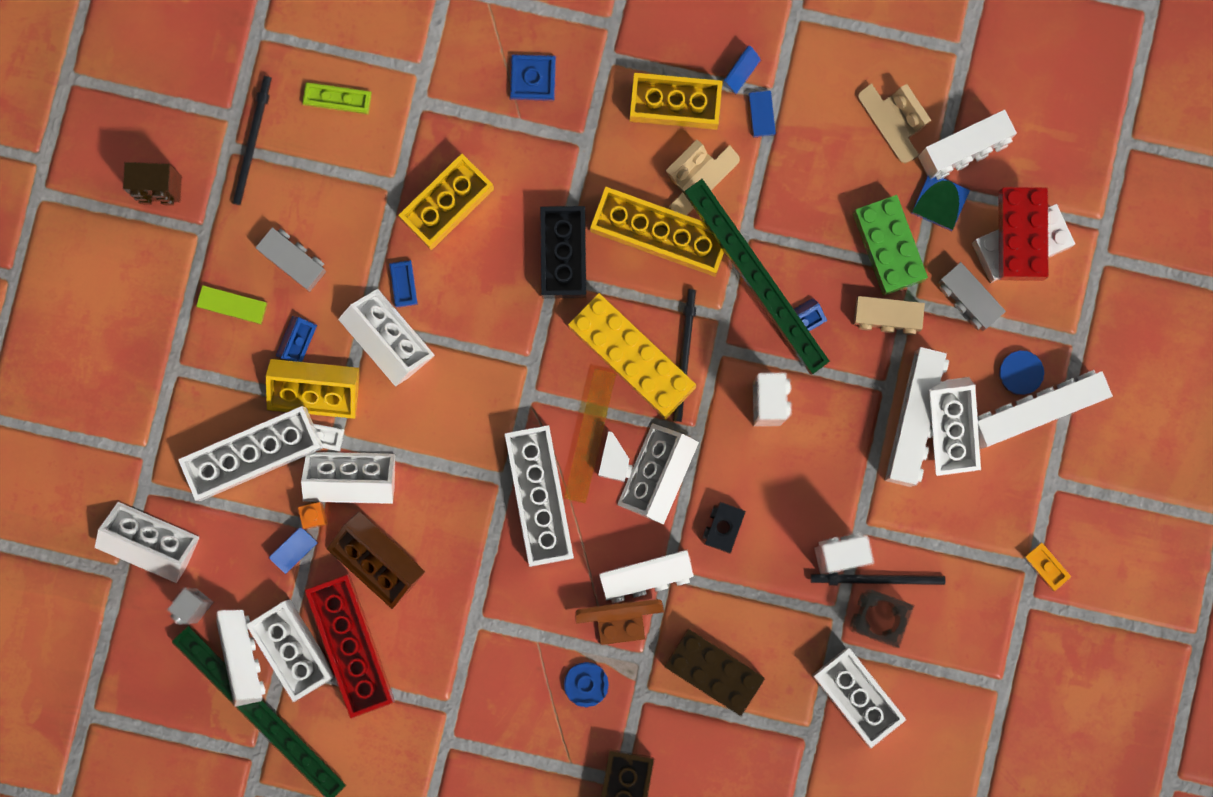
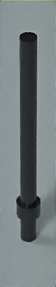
M263 76L260 92H257L255 99L257 104L232 204L241 206L265 105L268 104L270 98L268 93L272 78L268 76Z
M694 289L687 290L686 306H683V316L685 317L679 369L686 375L688 371L693 317H696L697 309L695 307L696 290ZM684 401L674 411L673 421L682 422Z
M838 572L810 575L811 583H828V585L838 586V583L945 585L946 581L945 576L838 574Z

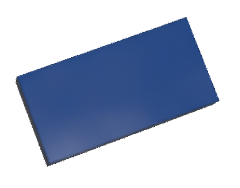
M771 91L749 93L753 137L776 135Z
M412 261L389 263L395 307L418 305Z

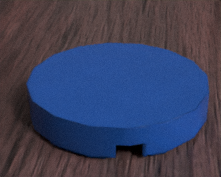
M1017 351L1011 353L1002 361L999 377L1007 391L1015 395H1026L1040 387L1044 379V367L1041 360L1035 354L1029 351Z
M589 662L579 663L572 667L567 673L564 682L565 693L570 701L582 707H591L600 703L606 696L609 687L608 678L604 670L598 665Z

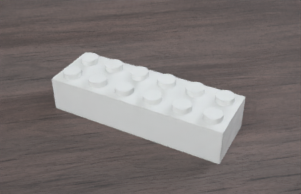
M922 347L914 353L885 477L887 482L912 487L922 480L924 469H921V463L927 458L929 447H926V442L928 438L932 437L929 389L943 382L941 377L943 373L947 372L949 360L946 359L947 353Z
M1095 370L1078 376L1079 381L1077 382L1072 378L1058 384L1057 390H1054L1052 386L1036 393L1037 398H1033L1030 395L1016 401L1017 406L1013 407L1010 403L996 409V414L994 415L990 411L978 416L980 449L1112 397L1113 395L1103 372L1096 374Z
M301 406L178 460L195 501H202L321 450L323 446L307 408Z
M549 425L505 433L529 567L574 559Z

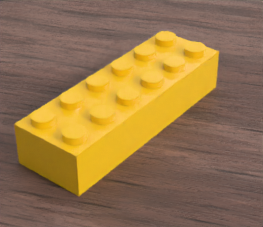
M609 187L604 189L590 227L591 233L714 277L724 254V250L703 221Z
M600 293L568 324L569 329L665 420L696 389V384Z

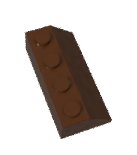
M360 511L342 527L327 548L332 555L391 609L401 601L425 573L417 563Z

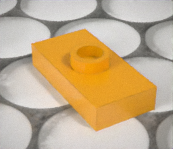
M1039 543L1024 556L1052 591H1056L1071 578V575L1043 543Z

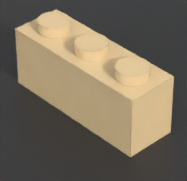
M858 296L855 303L853 325L859 326L858 329L872 330V327L881 328V332L894 333L895 329L903 330V334L916 335V332H920L923 328L925 303Z

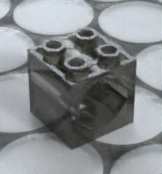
M866 590V592L861 593L857 603L860 606L858 614H853L850 626L853 627L851 632L885 645L899 648L914 605L874 590ZM877 601H883L890 605L891 612L895 616L893 627L882 631V635L873 633L869 629L871 627L866 620L868 608L876 606L878 604Z

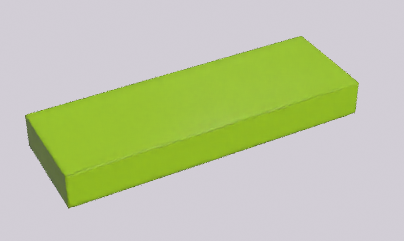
M306 82L302 104L369 115L372 92Z
M202 285L196 307L262 325L267 303Z

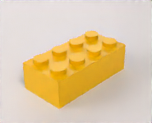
M634 73L630 122L717 130L722 81Z
M461 154L398 216L432 250L494 190V186Z

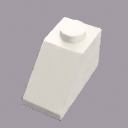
M608 431L598 476L624 482L625 477L630 478L633 465H629L630 459L613 432Z

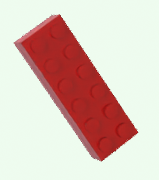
M345 575L305 590L350 719L394 703L395 699L351 575Z

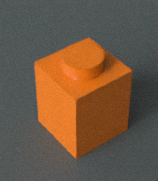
M318 502L298 507L304 530L328 525L323 503Z

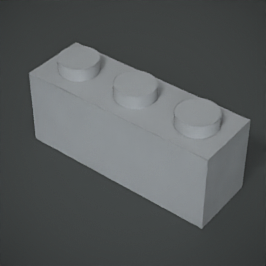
M272 227L256 246V249L310 292L326 273L323 268L324 263L316 256L311 259L306 255L307 249L298 242L295 245L288 240L290 236L281 228L276 231Z
M962 262L938 282L941 285L939 288L942 293L947 297L951 296L956 303L954 305L961 313L965 312L971 318L969 321L977 330H986L1006 312Z
M184 588L167 610L172 613L170 617L180 625L182 623L193 624L199 622L214 602L197 588Z

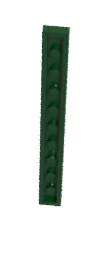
M703 178L683 191L809 374L813 375L830 361Z
M187 626L172 640V644L234 705L225 662ZM262 700L236 707L324 797H336L346 787L343 781Z

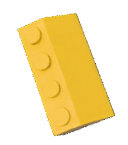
M270 359L266 373L267 410L289 412L304 406L307 408L308 413L312 415L355 419L359 391V368Z

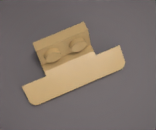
M871 83L859 93V100L902 163H908L919 156L908 138L924 128L931 119L907 84L900 87L891 97L883 101Z
M696 139L666 172L671 181L682 192L702 178L710 190H712L739 163L740 158L729 145L714 160L707 154L703 144ZM684 193L669 206L671 210L684 215H688L694 209Z

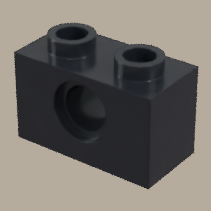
M722 502L719 503V506L714 505L710 518L713 519L711 527L706 526L702 539L706 540L704 545L731 554L746 511ZM720 521H725L729 525V530L725 534L717 530V524Z

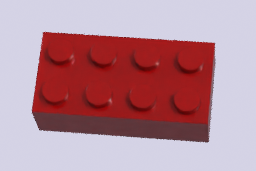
M1002 187L998 192L999 280L1044 281L1049 277L1048 188Z

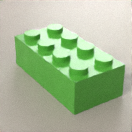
M895 195L855 209L853 216L882 295L885 296L924 282L928 276L898 196Z

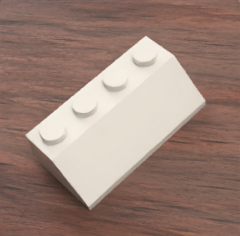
M379 289L351 304L338 319L395 387L411 377L435 356Z
M970 377L946 380L929 389L936 476L981 470L975 384Z
M652 423L617 505L664 524L699 442L682 433Z
M314 452L305 456L301 480L303 502L393 504L395 454Z
M117 502L98 529L95 548L177 583L190 561L199 536Z
M687 550L600 574L606 600L611 599L612 604L624 601L625 595L633 593L635 598L646 595L647 589L655 588V592L668 589L667 584L676 582L677 586L690 583L689 578L694 577Z
M291 600L283 601L246 625L293 702L335 677L333 668Z
M243 610L217 611L216 622L234 707L259 702L262 700V695L265 694L263 681L258 680L257 673L261 672L258 659L253 657L252 651L256 650L253 637L249 638L248 627L246 626L250 623L249 615L245 616Z

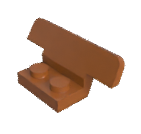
M653 599L581 608L575 611L576 624L598 621L601 645L645 640L642 615L664 613L662 600Z

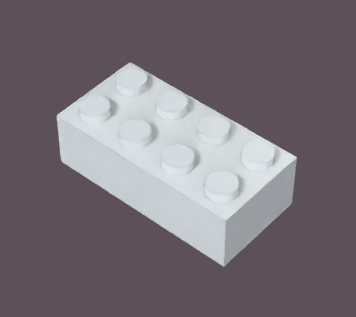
M1003 110L925 147L918 158L927 176L929 175L930 179L936 177L937 180L948 176L949 172L953 171L954 168L959 171L967 167L973 159L980 161L989 156L988 154L994 149L996 152L1008 147V144L1013 142L1012 138L1017 132L1006 110Z
M1057 204L1048 207V255L1051 257L1075 245ZM998 229L976 239L972 243L990 283L999 280Z
M786 373L758 374L753 381L754 426H781L787 420V417L791 415V402H787L791 383L790 379H786Z
M861 532L840 537L841 542H839V538L819 542V547L814 548L820 574L874 563L868 536L862 537Z
M845 648L812 675L870 748L906 720L850 648Z

